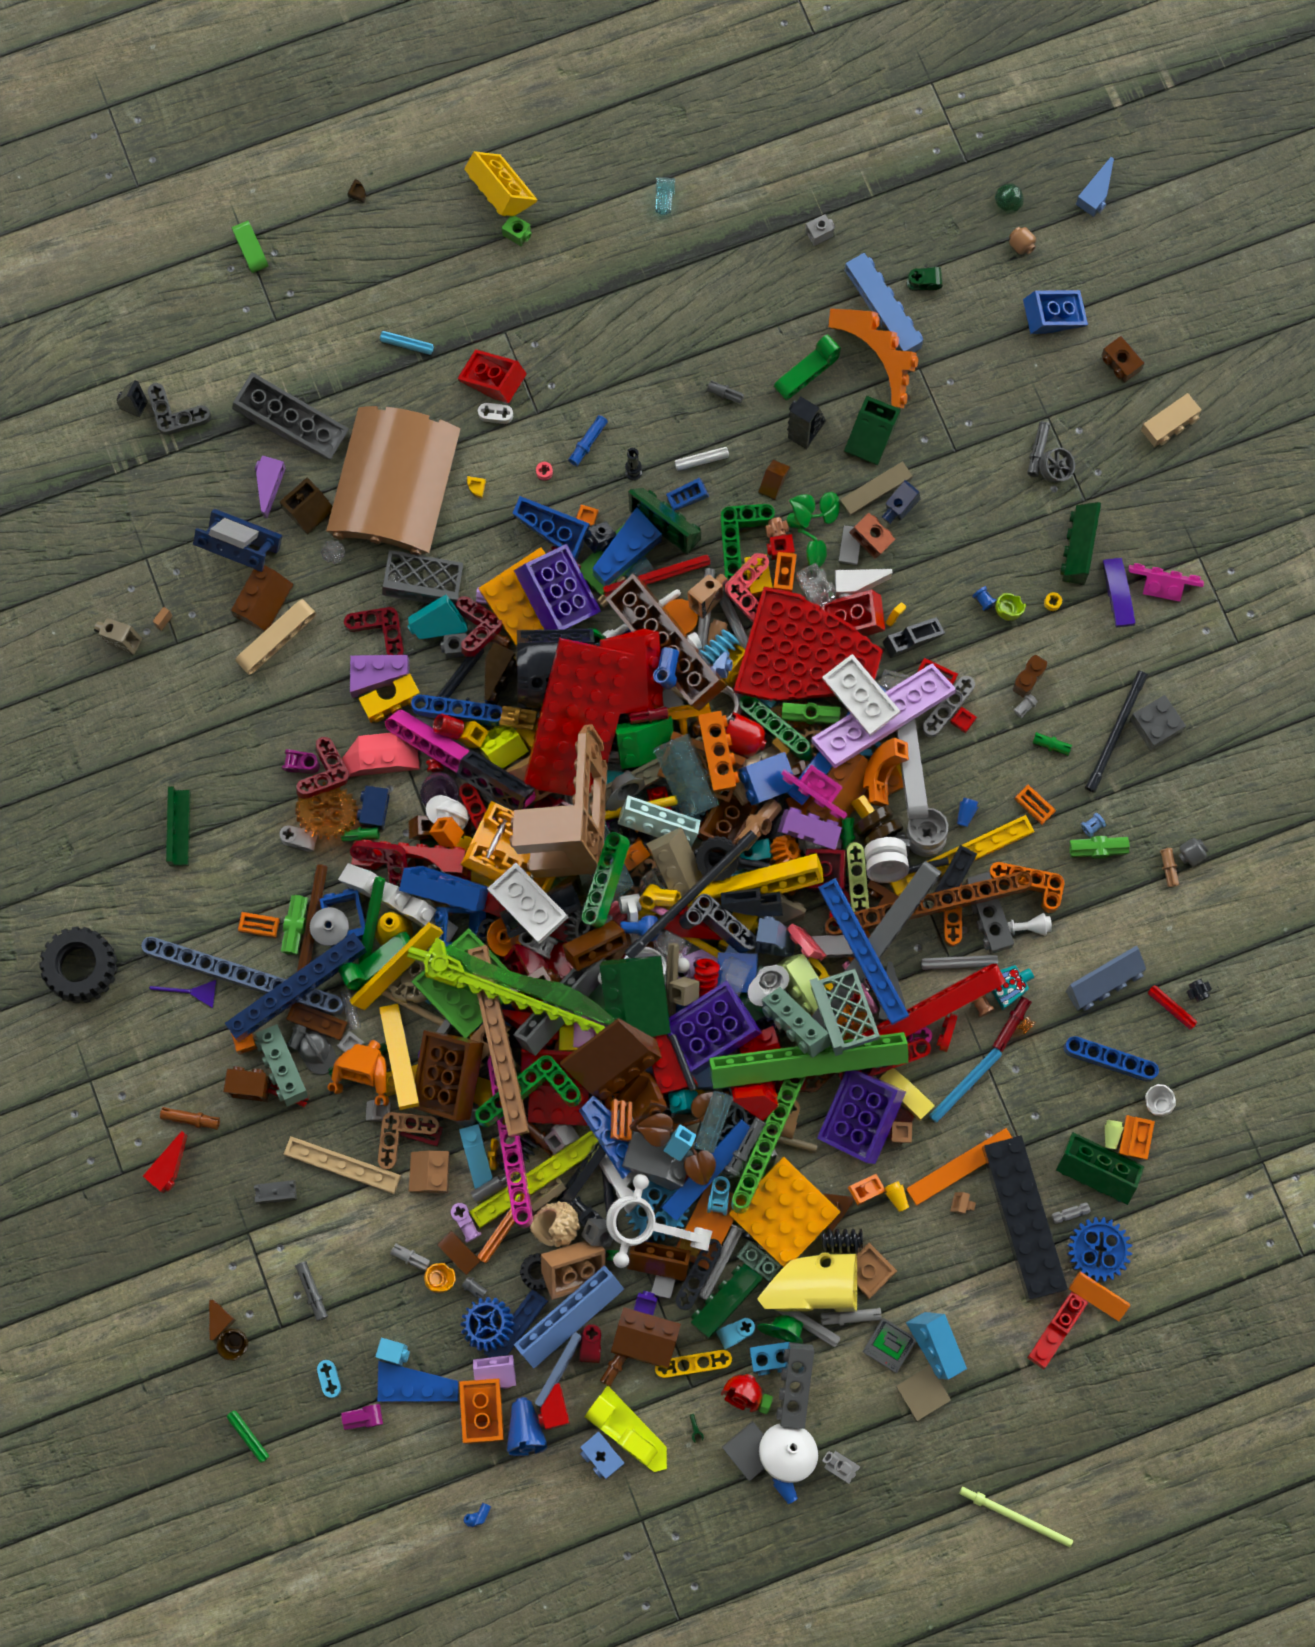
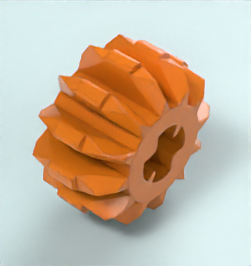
M790 835L776 837V839H773V843L770 844L772 848L770 853L773 855L772 860L779 864L801 858L799 853L802 850L798 847L800 843H796V838Z

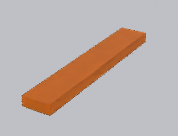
M1007 1128L1003 1129L906 1188L915 1205H919L986 1164L982 1150L984 1145L1012 1138Z

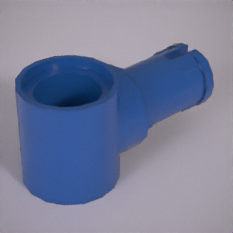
M649 915L644 916L638 922L621 921L620 927L625 931V934H638V936H642L658 921V918ZM659 933L651 941L657 940Z

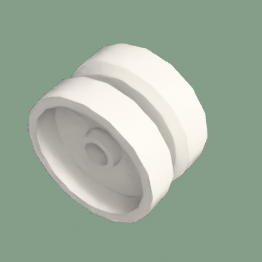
M885 837L873 840L866 845L864 849L867 862L866 870L867 876L871 880L879 883L898 881L908 874L906 843L902 840Z

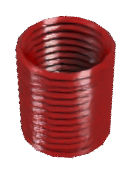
M441 713L434 720L433 730L437 734L457 740L463 734L464 722Z

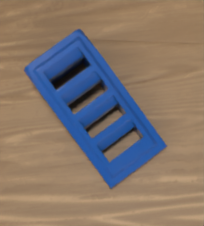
M700 478L666 494L673 511L709 497ZM695 487H698L701 493L697 494ZM691 489L693 497H690L688 490ZM683 492L687 498V500L685 501L683 500L681 493ZM675 495H677V497H678V499H679V501H680L679 504H677L676 501H675V498H674Z

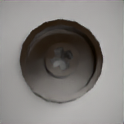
M889 805L873 811L854 826V830L859 837L867 836L863 842L865 847L873 840L893 837L897 835V832L903 830L904 827L898 819L891 820L894 812Z

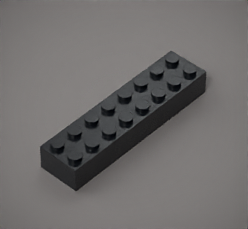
M1022 1135L984 1145L982 1150L1026 1300L1031 1301L1066 1291L1068 1287Z

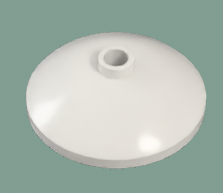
M779 1423L769 1428L763 1435L759 1445V1456L763 1467L772 1477L782 1482L795 1483L804 1480L813 1472L818 1461V1449L813 1437L807 1430L782 1427ZM790 1446H794L795 1451H792Z

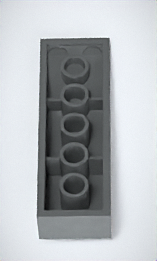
M251 372L233 401L232 409L278 436L328 460H331L349 428Z

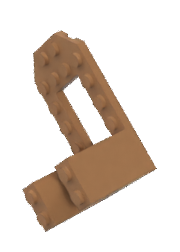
M592 724L584 725L578 734V741L575 743L577 759H575L574 765L577 774L574 777L576 794L573 795V805L514 810V818H511L513 835L510 836V845L517 854L530 853L527 867L528 871L535 878L595 874L604 845L607 763L606 760H602L601 751L604 750L603 741ZM590 772L594 779V784L591 785L593 802H590L592 818L588 813Z

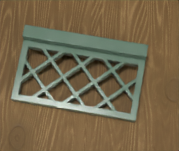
M855 969L821 980L817 978L810 980L811 990L825 1029L829 1033L830 1043L835 1056L843 1054L842 1051L880 1039ZM854 977L855 982L852 987L843 984L845 978ZM833 983L837 986L834 992L831 993L825 990L824 985ZM840 987L849 990L846 998L836 995ZM852 993L861 996L858 1004L849 1001ZM834 998L843 1002L839 1010L830 1005ZM846 1004L855 1007L852 1015L842 1012ZM859 1009L867 1013L864 1021L855 1017ZM840 1015L849 1019L845 1027L837 1024ZM852 1021L861 1024L858 1032L848 1029ZM866 1026L873 1029L874 1035L866 1037L861 1033ZM846 1032L855 1036L852 1042L844 1044L843 1037Z

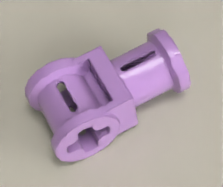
M463 1203L455 1204L451 1208V1215L466 1238L465 1242L468 1243L481 1236V1232L477 1231L469 1216L467 1206ZM457 1208H460V1210H465L463 1212V1217L460 1218L459 1215H454L457 1213Z

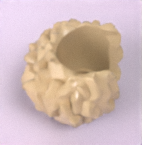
M566 1202L546 1203L533 1216V1222L530 1225L531 1232L539 1242L547 1246H569L571 1240H574V1237L577 1236L576 1231L580 1229L578 1214Z

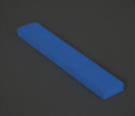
M740 1119L711 1151L716 1161V1167L706 1185L697 1184L688 1177L683 1187L678 1188L661 1206L662 1209L677 1221L721 1173L725 1166L730 1163L734 1156L732 1153L738 1150L750 1126Z

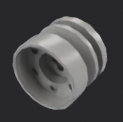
M928 808V818L909 819L906 839H910V849L913 853L922 857H931L943 850L948 834L946 817L940 811Z

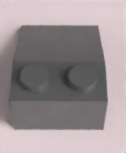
M633 1131L622 1167L637 1175L644 1174L648 1180L673 1191L683 1187L687 1175L684 1169V1161L686 1157L693 1153L688 1150L682 1160L678 1161L663 1151L666 1144L661 1147L652 1146L641 1133Z

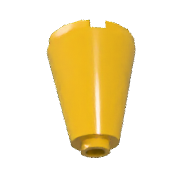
M388 912L378 919L375 937L382 946L401 932H407L410 938H412L413 926L410 919L398 912Z

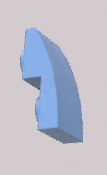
M728 652L720 655L712 666L721 678H727L729 671L732 670L733 662L730 660Z

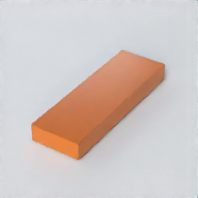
M1082 1272L1078 1273L1069 1286V1290L1117 1321L1121 1320L1130 1307V1303Z

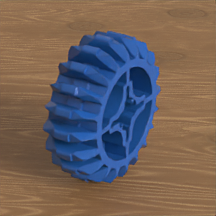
M486 1297L484 1303L483 1299L479 1298V1304L477 1305L475 1302H472L473 1308H466L468 1315H462V1318L466 1321L461 1323V1326L464 1327L461 1332L463 1335H466L465 1340L470 1342V1346H476L477 1350L481 1351L484 1347V1350L489 1352L490 1346L493 1350H497V1344L503 1347L504 1343L502 1341L504 1339L509 1341V1337L506 1335L513 1334L509 1327L515 1326V1323L510 1321L514 1316L513 1314H508L511 1309L505 1307L503 1301L499 1302L497 1298L491 1301L490 1297ZM493 1310L492 1312L490 1311L487 1315H480V1313H482L483 1311ZM499 1315H501L502 1324L500 1329L497 1328V1321L499 1320ZM475 1320L478 1321V1327H477V1329H476V1331H477L476 1334L474 1333V1322H475ZM482 1320L491 1323L490 1325L494 1328L492 1329L491 1327L485 1326V1323H483ZM490 1333L496 1334V1335H494V1336L491 1337V1338L482 1339L483 1337H486V1336H487L488 1334H490Z

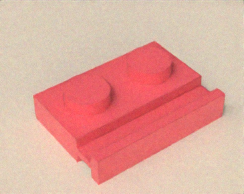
M794 924L787 928L791 934L789 937L794 943L802 947L801 952L806 957L822 961L827 956L804 928Z

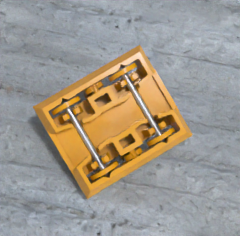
M491 801L460 865L496 881L510 867L517 863L545 893L549 892L555 877L535 878L528 871L527 867L530 853L517 854L510 845V836L513 835V829L510 828L511 818H514V811Z

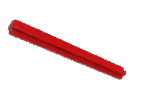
M703 555L637 577L648 585L708 566L711 562L708 555ZM625 580L604 586L605 596L608 597Z

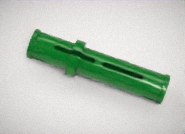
M852 817L842 818L841 850L846 851L847 846L854 842V818ZM846 860L845 876H848V872H847V860Z

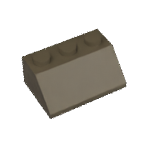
M682 827L647 843V847L667 890H677L682 897L703 877L701 871L697 868L695 855Z

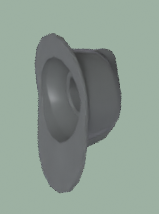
M630 771L617 776L611 785L612 794L606 801L607 810L616 811L621 808L627 796L634 797L644 788V780L635 778Z
M308 1031L307 1034H304L298 1052L306 1066L315 1074L323 1075L329 1073L328 1069L333 1067L336 1061V1054L329 1041L323 1034L316 1031Z

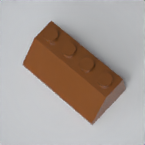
M857 754L836 768L833 767L828 774V777L843 787L832 803L846 812V817H850L855 809L851 803L864 795L867 790L863 788V779L869 761L861 754ZM815 798L812 799L806 809L807 816L811 813L820 816L819 820L827 822V819L838 822L837 826L842 827V817L840 819L836 818L830 813L831 809L827 806H824V808L814 802Z

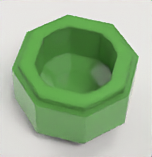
M767 1394L762 1395L758 1411L768 1414L773 1397Z

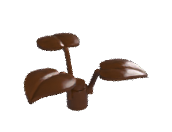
M717 1091L702 1093L694 1098L691 1104V1112L697 1118L696 1120L678 1124L673 1123L672 1118L666 1114H654L641 1121L637 1125V1129L652 1146H664L669 1142L671 1135L679 1125L686 1128L700 1121L705 1126L714 1125L722 1114V1099ZM691 1147L689 1150L693 1155L685 1158V1172L695 1183L706 1185L715 1171V1158L708 1151L702 1150L697 1153Z

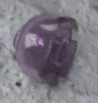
M437 772L430 774L424 779L420 794L423 804L427 806L428 801L438 795L447 796L457 801L459 791L458 785L452 776L447 773Z

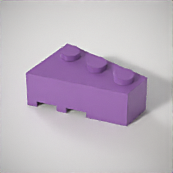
M408 655L351 656L350 693L352 698L367 692H373L385 686L394 685L393 681L409 674L410 661Z
M790 807V810H784L778 832L835 850L842 827L837 826L838 822L827 819V822L819 820L820 816L811 813L806 816L801 814V810Z

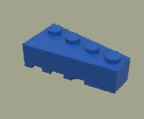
M519 496L513 511L514 517L553 546L559 548L567 544L577 562L585 543L584 538L587 529L590 527L589 523Z
M637 507L593 567V576L603 587L610 585L662 541V534Z

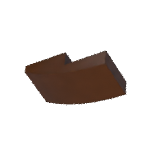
M452 1230L437 1244L466 1275L480 1262L479 1258Z

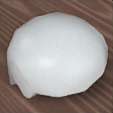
M1157 1084L1152 1086L1145 1095L1147 1108L1155 1116L1164 1117L1170 1114L1176 1106L1175 1095L1166 1085Z

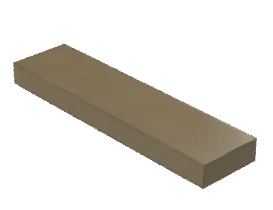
M902 461L840 499V503L849 516H852L899 487L904 480H911L913 476Z

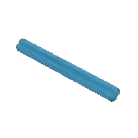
M994 1048L932 1111L929 1117L934 1122H938L1002 1056V1053L997 1048Z

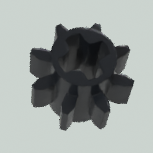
M1199 979L1189 984L1190 989L1187 991L1190 1000L1195 998L1198 1003L1210 997L1208 992L1212 988L1208 981L1204 983L1202 979Z

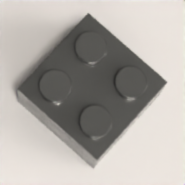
M1166 695L1136 711L1130 718V721L1150 751L1182 733L1186 727Z

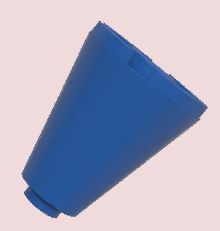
M526 1397L517 1398L516 1402L512 1403L507 1452L513 1456L529 1455L528 1452L534 1450L535 1454L541 1453L547 1449V1442L533 1403Z

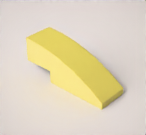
M894 1068L888 1070L879 1078L906 1091L901 1105L907 1108L919 1121L934 1108L935 1105Z

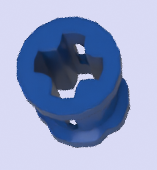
M986 586L979 589L972 596L982 605L983 611L991 608L997 601L987 592Z

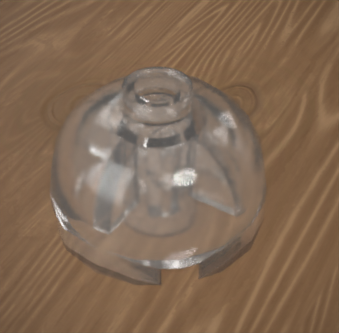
M665 929L664 932H659V936L654 937L653 946L667 961L668 944L678 943L679 958H682L689 952L693 943L689 941L686 944L684 938Z

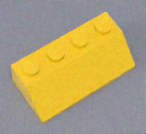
M473 152L464 170L469 175V178L476 183L478 189L484 193L487 200L497 209L498 214L502 216H515L537 202V198L501 154Z

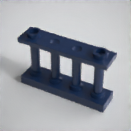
M217 509L211 511L209 528L206 531L199 528L195 529L194 546L261 572L264 568L266 552L271 551L277 554L282 540V535ZM224 518L259 531L257 538L243 549L211 537L209 532L213 526ZM250 544L260 547V549L255 551L248 547Z

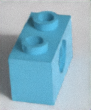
M381 1338L376 1358L402 1366L403 1362L407 1363L410 1351L407 1350L408 1346L405 1344Z

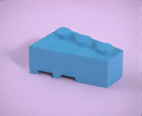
M924 1312L906 1322L937 1378L949 1380L967 1369L945 1314Z

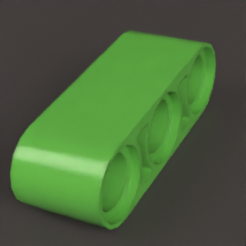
M247 220L231 227L251 273L269 267L249 221Z

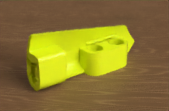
M607 1386L584 1417L609 1435L621 1448L653 1472L667 1469V1447L619 1396Z

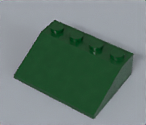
M635 488L628 491L629 511L633 513L637 507L664 538L688 555L701 540V529L696 524L687 522L685 516L680 512H674L667 502H661L657 499V495L651 490L647 491L644 488Z
M661 955L602 961L599 966L607 1026L619 1018L651 1037L671 1033Z

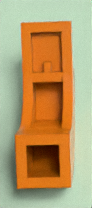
M892 738L881 744L871 756L863 779V788L869 789L870 803L880 807L889 805L888 780L891 772L897 765L909 760L908 742Z

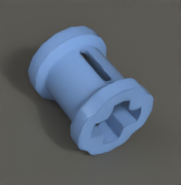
M1098 813L1093 814V817L1087 822L1080 824L1082 830L1090 838L1097 830L1106 827L1105 821Z

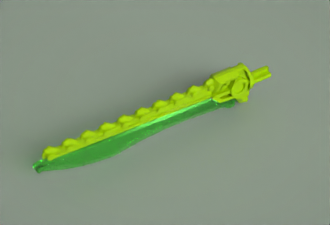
M435 938V942L428 952L412 946L408 950V958L424 963L425 976L427 978L453 987L457 986V988H464L467 985L473 994L484 991L489 999H495L496 996H499L504 1004H510L514 1001L520 1010L526 1009L529 1006L535 1015H541V1013L546 1012L551 1020H557V1018L561 1017L567 1026L573 1025L576 1022L582 1031H588V1029L593 1028L597 1034L605 1027L582 1018V1015L606 1025H610L615 1021L597 1003L569 986L505 970L463 952L452 945L445 946V943L439 938ZM460 961L464 962L468 971H471L488 979L494 980L516 990L522 991L539 999L545 1000L567 1010L573 1011L574 1014L554 1007L552 1005L546 1004L524 994L518 993L501 985L495 984L473 974L467 973L464 971Z

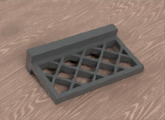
M389 550L382 595L431 604L447 594L456 607L463 563ZM392 557H398L403 563L395 567L391 559ZM415 560L419 561L422 566L414 570L409 563ZM437 564L440 569L432 573L428 566ZM406 565L411 573L403 577L399 569ZM450 567L459 568L458 573L453 576L446 569ZM425 569L430 576L422 580L417 573ZM394 572L400 578L396 582L388 581V576ZM443 572L448 579L440 583L436 576ZM413 575L419 581L415 585H411L407 581ZM433 579L437 586L428 588L425 583ZM451 582L455 586V592L447 591L444 586Z

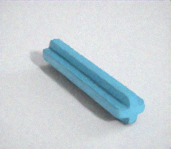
M382 331L380 335L381 342L431 355L434 349L433 344Z

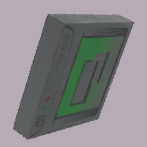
M882 1318L862 1352L894 1373H897L916 1340L909 1333Z

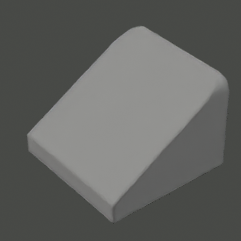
M375 1100L368 1101L366 1121L382 1122L384 1115L390 1112L391 1102L384 1106V1101H380L381 1104L377 1106Z

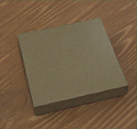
M931 1366L926 1367L896 1386L916 1421L951 1401Z

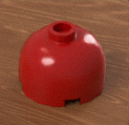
M736 1375L726 1382L721 1396L725 1395L724 1400L744 1411L746 1407L751 1408L749 1412H756L762 1399V1389L756 1382V1378L752 1375Z

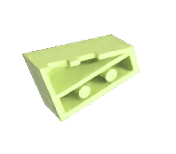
M803 953L786 957L776 964L785 968L789 974V982L785 989L812 1016L818 1006L811 990L810 980L814 978L820 979Z

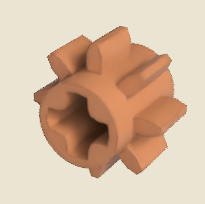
M777 517L768 521V526H766L765 530L768 537L782 536L789 532V526L786 520L782 522V519Z

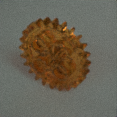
M341 787L308 799L298 797V802H296L295 806L296 821L300 822V828L306 827L305 833L312 831V837L319 834V839H322L323 835H325L327 840H329L330 835H333L335 839H337L338 833L344 836L345 830L349 832L357 819L358 807L356 806V800H352L353 794L346 795L347 788L341 791Z

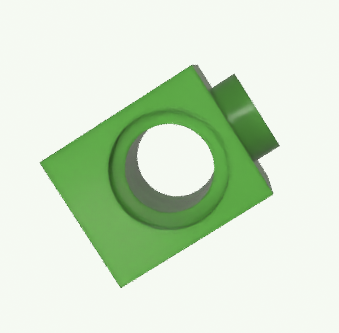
M510 216L502 227L503 236L519 246L527 242L532 234L530 224L516 216ZM516 229L522 230L520 233L514 232Z

